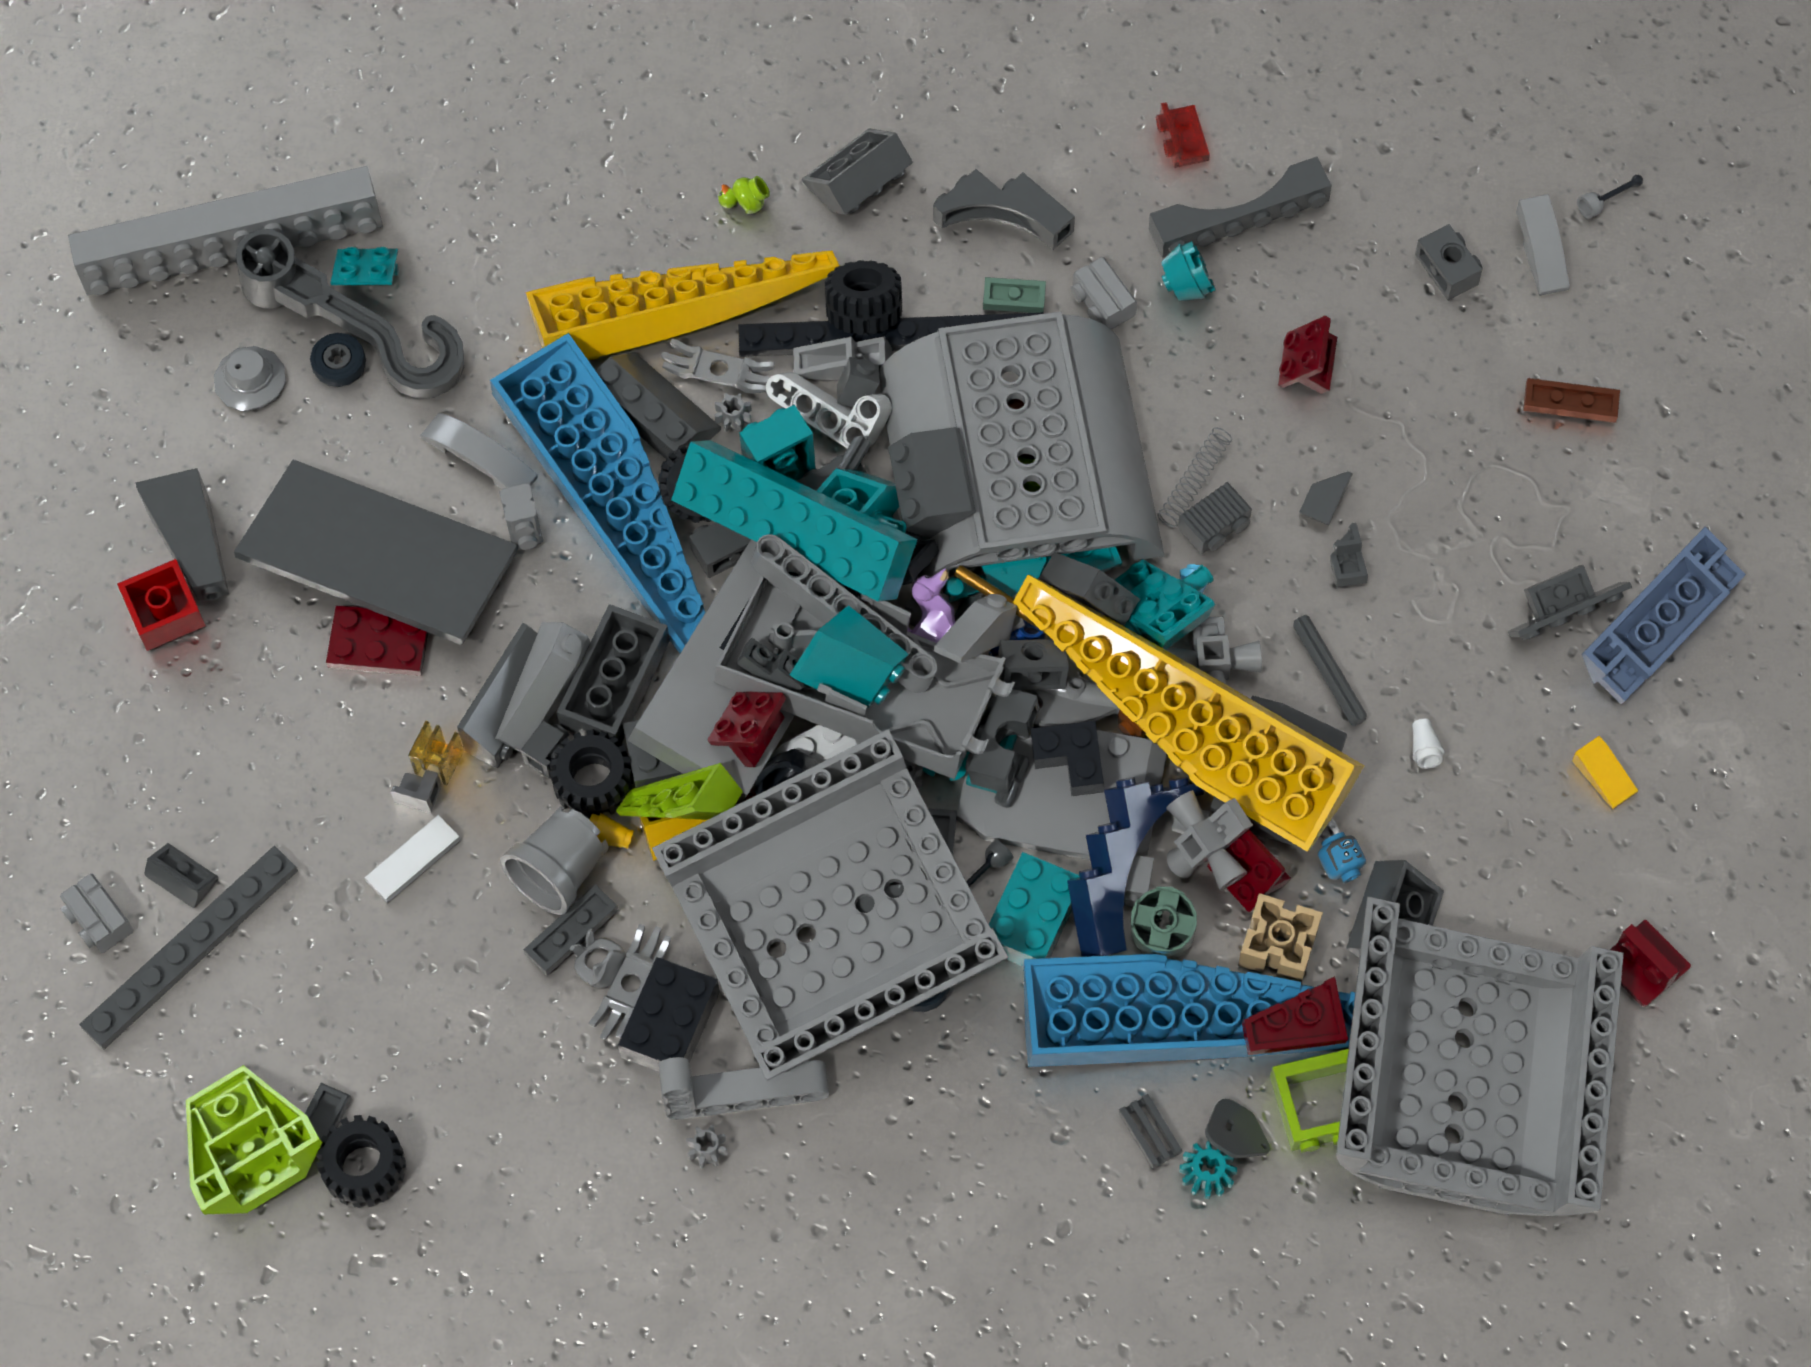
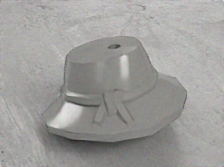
M257 346L237 348L221 360L214 373L215 393L227 407L244 412L263 408L279 397L286 384L284 365L272 351Z

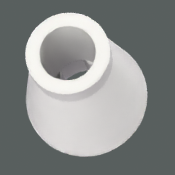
M1429 719L1416 720L1412 724L1413 760L1421 768L1436 767L1443 762L1445 751L1432 728L1431 721Z

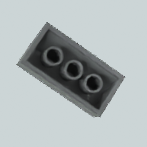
M635 352L609 357L595 370L633 422L639 436L665 459L668 458V454L671 451L677 450L678 446L688 445L691 441L710 440L721 430L719 424H716L712 418Z
M525 623L521 624L457 726L464 751L496 768L500 766L503 760H508L514 748L495 738L538 634Z

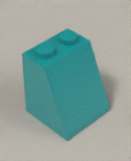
M848 605L818 629L789 675L815 689H818L820 683L831 687L832 690L866 705L868 709L874 703L880 705L889 695L891 690L887 686L890 682L895 683L903 674L906 668L902 664L909 654Z

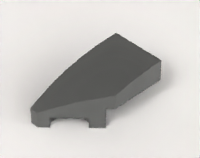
M1347 471L1312 484L1299 513L1329 526L1353 474Z

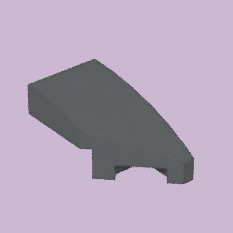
M1352 523L1344 537L1333 544L1330 563L1336 587L1364 584L1368 580L1361 552L1362 542L1356 523Z

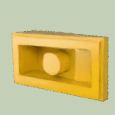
M1600 736L1575 752L1572 762L1612 810L1638 793V789Z

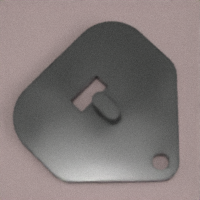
M1222 1099L1215 1105L1205 1128L1206 1138L1214 1147L1232 1158L1263 1156L1269 1153L1270 1145L1255 1115L1251 1111L1230 1099ZM1227 1122L1232 1124L1230 1131L1225 1128Z

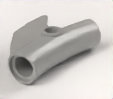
M1067 676L1065 689L1025 690V692L1036 695L1043 706L1038 713L1035 726L1047 727L1087 721L1096 722L1112 714L1118 715L1120 709L1096 686L1095 682Z

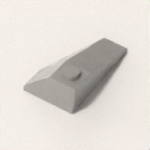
M542 622L495 739L521 752L523 746L543 720L545 722L549 721L559 708L590 644L587 635L564 622Z

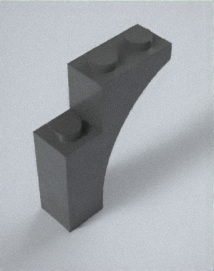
M975 169L968 176L963 175L957 181L955 187L947 194H941L933 205V220L941 228L970 220L999 221L1028 231L1052 250L1074 232L1075 216L1024 172L1016 179L1011 178L1001 190Z

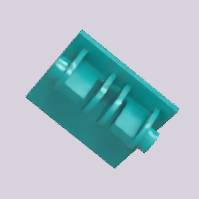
M355 247L337 249L330 284L392 285L393 276H398L399 266L396 264L398 249H388L386 247H377L375 249H357Z

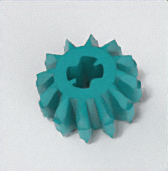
M1206 1141L1205 1149H1202L1198 1143L1193 1144V1153L1184 1152L1183 1160L1186 1163L1181 1164L1179 1167V1172L1185 1174V1177L1182 1179L1183 1185L1194 1184L1191 1190L1193 1195L1198 1194L1200 1189L1205 1190V1199H1210L1211 1190H1214L1221 1197L1224 1194L1223 1186L1231 1188L1234 1184L1231 1176L1237 1174V1167L1230 1165L1234 1158L1227 1154L1223 1155L1224 1152L1219 1149H1212V1144L1209 1141ZM1203 1165H1206L1208 1169L1215 1168L1214 1173L1210 1174L1208 1170L1202 1172Z

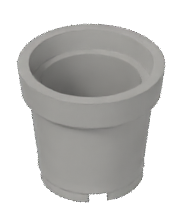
M562 806L523 843H516L500 859L504 873L525 897L540 908L557 915H563L567 912L577 898L578 888L601 857L608 851L606 839L602 843L597 837L600 830L587 817L574 809H571L568 813L564 812L565 807Z

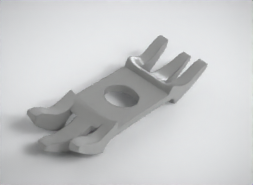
M673 338L670 345L690 358L662 352L661 358L668 361L663 363L662 367L665 370L684 379L696 378L735 387L741 389L744 393L766 392V383L770 377L755 373L773 370L775 362L771 361L757 362L747 357L740 359L706 351L700 346H688ZM723 362L728 366V370L724 375H714L710 371L712 364Z
M639 924L620 970L607 995L604 996L598 1011L589 1022L591 1026L596 1027L607 1015L609 1007L613 1008L600 1038L606 1040L622 1019V1013L626 1015L616 1033V1037L621 1038L656 957L664 959L672 939L667 935L664 937L655 958L652 959L661 933L660 927H655L643 951L638 953L645 931V926ZM628 975H635L641 981L640 987L634 992L625 991L621 986L622 980Z

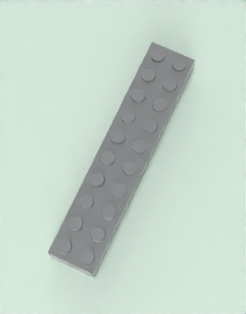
M363 166L69 234L68 238L74 267L86 295L89 296L93 294L102 295L110 290L123 287L132 288L140 283L149 281H162L170 276L179 274H192L197 270L209 267L225 266L227 263L236 261V250L240 241L247 234L259 229H272L281 232L290 240L293 248L299 246H312L317 242L330 239L338 240L355 233H369L383 227L368 166Z

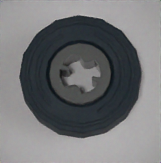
M333 333L317 341L312 348L310 362L313 373L321 382L328 386L341 387L350 385L359 379L364 372L366 357L362 345L356 338L345 333ZM340 355L343 362L336 364L334 357Z

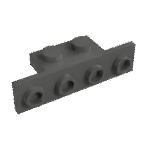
M1584 565L1576 566L1524 589L1535 619L1509 630L1508 634L1510 637H1521L1522 640L1535 637L1540 634L1539 628L1548 624L1550 628L1557 627L1568 622L1567 616L1577 612L1578 616L1594 611L1596 609L1595 604L1605 600L1606 603H1611L1623 598L1622 592L1632 588L1631 583L1618 582L1594 592Z

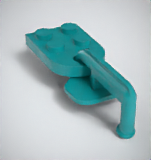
M1116 547L1061 554L1100 569L1103 572L1122 565ZM1052 556L983 565L981 567L984 575L979 577L1012 597L1018 593L1028 574L1039 579L1044 570L1045 563L1047 565ZM953 577L946 582L943 593L949 596V603L979 593V591L962 582L959 578Z

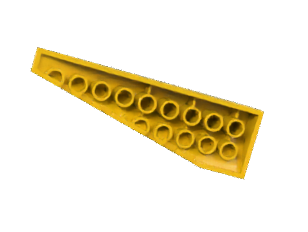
M831 250L794 254L791 260L787 261L777 257H767L760 264L747 265L746 260L734 261L733 267L719 268V263L669 268L667 274L661 275L653 272V270L641 271L639 277L623 279V274L610 275V280L597 282L595 277H587L525 293L542 348L569 333L588 360H595L600 356L673 338L749 312L826 278L831 271H834V268L840 265Z

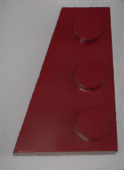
M1335 976L1311 990L1307 989L1296 997L1281 1004L1273 1005L1244 1019L1242 1022L1248 1055L1345 1044L1348 1040Z

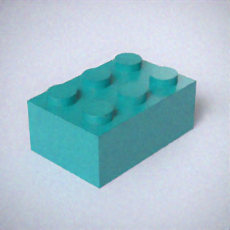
M795 404L788 408H780L772 413L769 418L761 422H752L743 431L739 432L742 455L795 481L801 479L806 472L816 469L813 433Z
M1022 852L989 922L990 928H993L1008 956L1006 960L1023 966L1024 959L1051 958L1073 910L1067 880L1080 877L1078 874Z

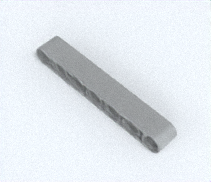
M770 534L759 538L751 563L760 575L823 624H826L839 613L838 611H842L849 605L909 654L902 664L906 669L897 681L915 693L925 692L930 687L937 672V663L929 653L781 538ZM764 552L770 553V554H772L774 557H767V556H765L763 553H764ZM788 572H794L799 577H793ZM814 591L820 592V593H822L824 596H823V597L817 596V595H815L813 592H814ZM914 670H920L926 676L918 675Z

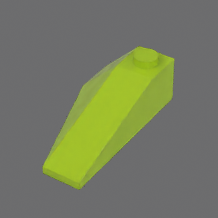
M718 763L631 789L616 812L619 816L708 820L736 806V802L743 791L723 765Z

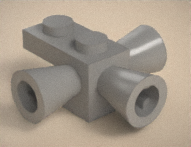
M1223 616L1208 617L1207 620L1192 630L1194 651L1171 647L1166 649L1226 685V680H1229L1230 668L1253 672L1262 671L1260 641L1229 648L1228 635H1225Z
M1193 790L1181 795L1166 807L1187 829L1174 841L1177 848L1169 851L1167 854V864L1174 874L1182 878H1188L1194 873L1198 865L1208 861L1220 890L1231 886L1247 874V871L1226 851L1233 842L1253 826L1235 798L1227 801L1207 819L1204 818Z

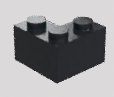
M1095 721L1031 728L1035 769L1067 765L1071 796L1104 792Z

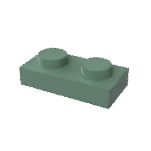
M985 277L983 310L1025 313L1044 312L1046 281Z

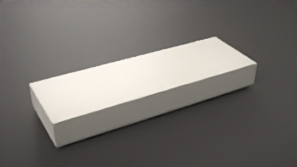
M437 815L364 878L377 894L388 903L460 842V837Z

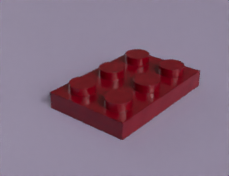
M336 606L326 658L327 668L421 676L429 632L367 608Z

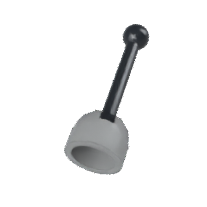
M1634 175L1631 181L1602 196L1595 192L1580 196L1577 199L1579 211L1587 219L1602 212L1605 200L1632 186H1641L1643 184V177L1641 175Z

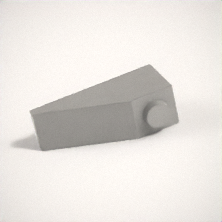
M989 594L974 601L934 646V652L962 663L999 646L1000 640H1010L1017 605L1007 602V599L999 594Z

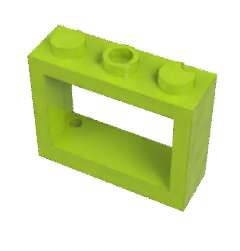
M1349 1049L1272 1067L1270 1079L1291 1151L1300 1149L1301 1153L1318 1150L1321 1147L1320 1144L1329 1142L1337 1145L1340 1121L1301 1130L1288 1085L1346 1072Z

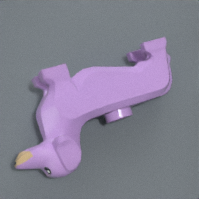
M946 568L932 577L924 575L917 578L912 586V595L921 608L922 618L913 630L908 628V632L936 643L955 624L954 608L940 595L942 587L949 579V573Z

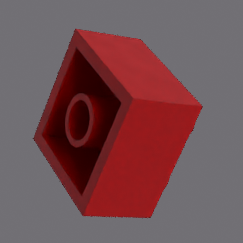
M176 559L117 583L147 651L206 626Z

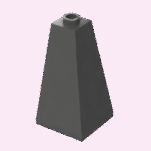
M198 468L135 482L150 519L172 557L177 560L183 576L197 600L212 601L220 598L222 595L229 594L209 495Z

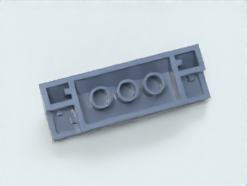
M1706 527L1683 548L1581 654L1593 685L1599 682L1620 704L1625 702L1665 662L1746 575L1725 554L1728 548Z

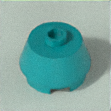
M1193 241L1184 245L1179 243L1161 261L1165 272L1161 276L1168 292L1174 291L1179 301L1205 299L1207 294L1216 290L1212 278H1208L1209 274L1205 261L1197 246H1194Z

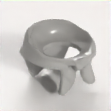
M590 928L586 933V943L582 945L575 944L570 947V950L576 955L574 968L579 977L590 986L597 988L608 987L612 985L620 970L626 953L620 945L607 938L594 939L593 929ZM598 948L608 950L609 953L601 963L595 964L593 970L586 966V957L591 951Z

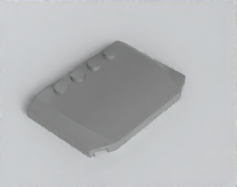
M988 714L982 718L979 727L981 724H986ZM1097 730L1104 790L1116 787L1117 780L1135 777L1136 783L1149 782L1150 785L1161 784L1167 754L1157 744H1154L1150 739ZM1031 734L1029 738L1017 735L1013 751L1029 758V765L1021 783H1018V791L1009 808L995 803L996 793L968 786L966 779L969 773L966 771L957 811V821L961 824L964 822L976 831V835L985 841L993 842L997 839L1005 845L1090 860L1086 835L1098 832L1097 826L1110 823L1104 792L1071 796L1067 765L1035 769ZM1153 826L1145 835L1135 855H1148Z

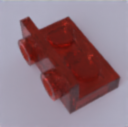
M1167 102L1161 103L1160 114L1156 115V125L1159 133L1164 132L1166 139L1163 140L1164 152L1167 158L1171 157L1174 168L1209 161L1210 154L1195 105L1169 110Z

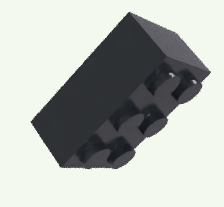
M656 957L618 1043L621 1058L658 1072L659 1062L665 1059L681 1057L688 1059L690 1063L720 993L718 979Z

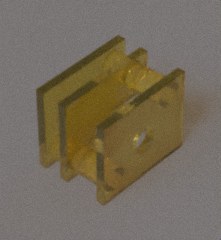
M425 721L408 756L415 774H419L421 768L423 770L428 769L431 764L438 767L443 785L447 786L464 750L457 732H454L449 744H446L441 727L436 725L432 732L430 723Z

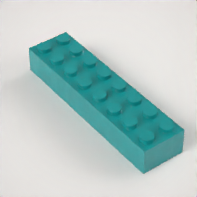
M711 440L690 442L671 499L755 542H758L759 538L764 535H775L833 580L878 602L897 599L918 540Z

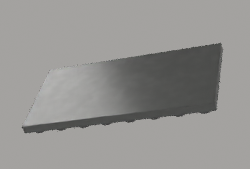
M293 459L236 547L234 555L235 558L463 645L516 555L518 544Z

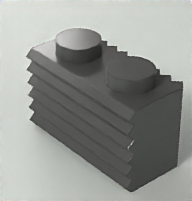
M1225 482L1224 485L1211 492L1209 496L1201 499L1199 503H1196L1189 510H1186L1185 513H1182L1179 516L1178 528L1200 554H1203L1208 549L1215 551L1224 544L1226 536L1233 531L1238 534L1248 527L1252 508L1228 482Z

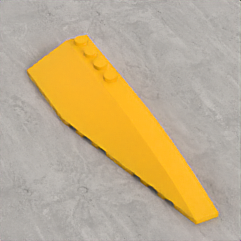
M1029 574L1026 576L1013 601L1041 631H1044L1054 641V644L1062 652L1066 651V654L1076 663V666L1084 674H1087L1097 684L1096 686L1132 722H1135L1146 733L1145 735L1168 755V758L1177 767H1180L1189 776V779L1196 786L1225 803L1235 798L1248 817L1307 852L1311 850L1349 795L1365 766L1204 671Z

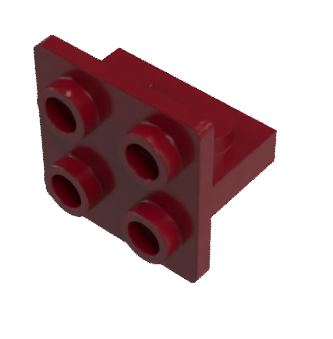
M1325 315L1287 332L1283 342L1284 350L1279 368L1278 386L1286 388L1300 382L1320 394L1330 391L1338 339L1337 336L1329 333L1331 318Z
M736 692L730 699L729 705L721 718L715 724L712 733L707 739L708 742L715 746H729L745 767L755 768L785 718L780 712L786 700L785 695L776 692Z
M1249 829L1226 849L1247 871L1244 877L1227 887V889L1248 912L1254 910L1259 893L1267 895L1284 887L1291 879L1285 872L1283 865ZM1208 863L1207 867L1212 872L1210 864Z
M1643 920L1636 927L1631 924L1622 932L1618 943L1610 949L1624 953L1621 986L1644 1008L1691 967V964L1647 920Z

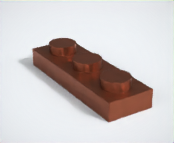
M1527 378L1523 411L1616 423L1620 390Z

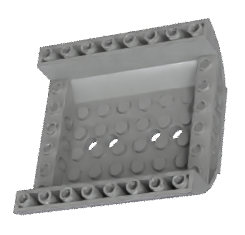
M1060 311L938 328V332L907 344L883 363L879 369L880 393L886 395L892 404V411L886 422L890 445L910 433L953 427L959 428L976 513L941 531L930 539L919 535L921 541L935 539L939 551L931 559V563L917 575V578L924 575L932 577L944 568L955 570L960 565L969 568L1052 556L1054 552L1067 554L1123 545L1131 546L1133 561L1164 556L1120 341L1109 327L1093 319L1064 315ZM1006 372H1014L1019 378L1014 382H1008L1002 378V375ZM1012 399H1019L1024 403V406L1020 409H1012L1007 403ZM1022 454H1031L1035 461L1031 464H1023L1018 460V457ZM1029 481H1034L1041 488L1036 492H1029L1024 489L1023 485Z
M889 729L652 848L753 1049L752 1051L767 1081L1008 958L995 931L987 923L908 772L904 758ZM893 882H898L904 886L902 895L897 898H891L885 893L886 887ZM869 896L874 900L875 904L870 912L862 913L856 909L857 902L861 897ZM812 927L816 930L815 938L811 942L804 943L798 939V933L802 928ZM774 942H783L786 944L785 954L778 958L770 956L768 952L770 945Z
M1367 897L1336 1151L1338 1162L1353 1175L1379 1185V1188L1504 1215L1566 1216L1599 1211L1601 1208L1624 953L1591 946L1578 958L1399 919L1400 903ZM1465 1001L1469 1003L1473 1008V1016L1463 1015L1458 1007L1459 1002ZM1460 1032L1468 1036L1470 1040L1469 1048H1463L1457 1044L1455 1040L1456 1033ZM1454 1095L1462 1100V1111H1455L1449 1106V1096ZM1447 1127L1458 1131L1460 1135L1459 1143H1451L1447 1140L1445 1136V1129Z

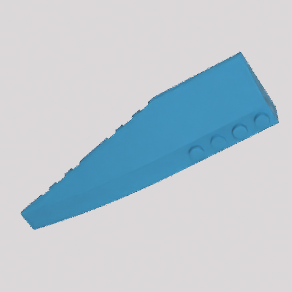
M567 333L490 380L492 395L654 621L667 625L670 642L681 653L706 613L702 599L695 586L689 565H687L683 549L667 507L662 499L658 483L654 478L637 428L573 338Z
M1159 954L1024 959L1025 1038L1028 1067L1217 1059L1349 1048L1355 992H1350V994L1338 992L1348 1036L1345 1044L1248 1055L1242 1027L1243 1020L1273 1005L1290 1000L1307 989L1311 990L1315 987L1302 985L1299 981L1247 972L1245 974L1229 971L1230 968L1221 966L1214 968L1198 965L1195 961L1185 959L1183 961L1167 959V956Z

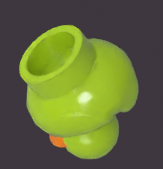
M755 176L752 179L741 177L734 182L732 188L726 184L722 185L718 201L722 207L729 209L739 203L746 214H755L762 209L764 199L770 196V191L765 181L759 176Z

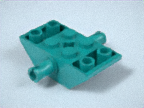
M836 468L817 489L818 492L903 533L906 532V523L904 521L891 518L899 508L894 482L858 470Z
M1142 559L1131 565L1126 572L1115 579L1116 582L1140 599L1124 627L1165 650L1207 620L1215 606L1211 598L1199 592L1206 585L1214 581L1211 572L1205 566L1203 567V565H1200L1198 569L1183 580H1180Z

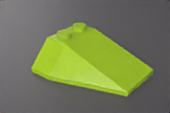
M244 1065L186 1099L190 1188L204 1215L248 1213L306 1178L322 1144L311 1120Z

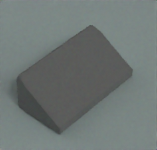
M169 843L147 858L144 872L147 878L192 908L202 901L218 880L217 875Z

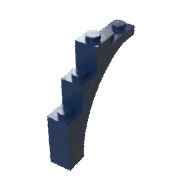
M1135 777L1117 780L1116 787L1104 790L1110 823L1097 826L1098 832L1086 835L1092 868L1079 871L1080 877L1067 880L1081 957L1109 956L1127 950L1123 907L1125 888L1132 861L1145 835L1156 820L1167 811L1166 807L1171 802L1192 790L1195 796L1204 794L1203 789L1188 781V777L1169 780V786L1164 788L1163 784L1136 783Z

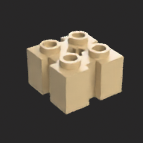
M1259 893L1252 914L1250 928L1247 930L1238 966L1264 973L1265 966L1278 970L1276 977L1299 981L1302 984L1323 912L1297 905L1296 911L1293 912L1283 909V900ZM1278 937L1285 938L1284 942L1277 941Z

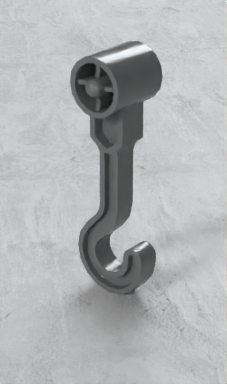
M259 229L247 234L240 241L236 250V263L241 289L245 297L254 305L262 308H278L284 305L305 318L319 315L367 341L376 348L389 383L402 394L414 398H434L448 392L459 381L464 369L463 342L457 330L441 317L430 315L422 322L423 339L438 351L439 357L437 361L426 368L411 366L403 356L400 339L394 327L380 315L331 288L328 285L326 274L295 257L294 248L290 240L281 232L272 229Z

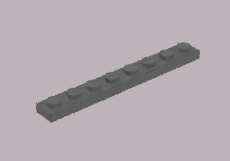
M273 846L79 1024L81 1028L103 1050L106 1049L297 873V867L278 848Z

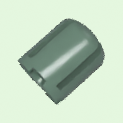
M1158 886L1153 890L1147 891L1136 900L1131 911V935L1136 947L1143 954H1154L1156 952L1167 956V959L1173 960L1181 957L1191 948L1197 927V912L1184 892L1173 887ZM1164 911L1170 913L1169 923L1171 925H1167L1166 929L1159 928L1158 923L1162 921Z

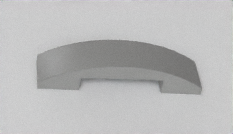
M438 413L420 435L421 439L444 453L449 451L494 480V484L501 489L526 483L531 486L538 478V475L502 445L470 425L451 416Z

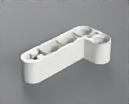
M793 372L775 374L766 383V392L773 401L784 408L795 404L805 422L847 449L853 438L856 437L855 432L857 428L861 430L863 437L872 446L878 439L892 411V404L889 398L881 393L859 398L853 409L846 405L837 403V399ZM807 396L813 401L811 410L806 405ZM871 401L877 407L875 416L870 412L869 406ZM832 412H834L838 418L836 426L831 422Z

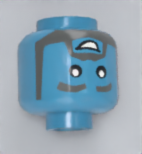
M1341 832L1321 842L1322 848L1318 852V857L1330 879H1342L1343 883H1347L1361 876L1359 870L1366 864V858L1354 836H1346L1344 832Z

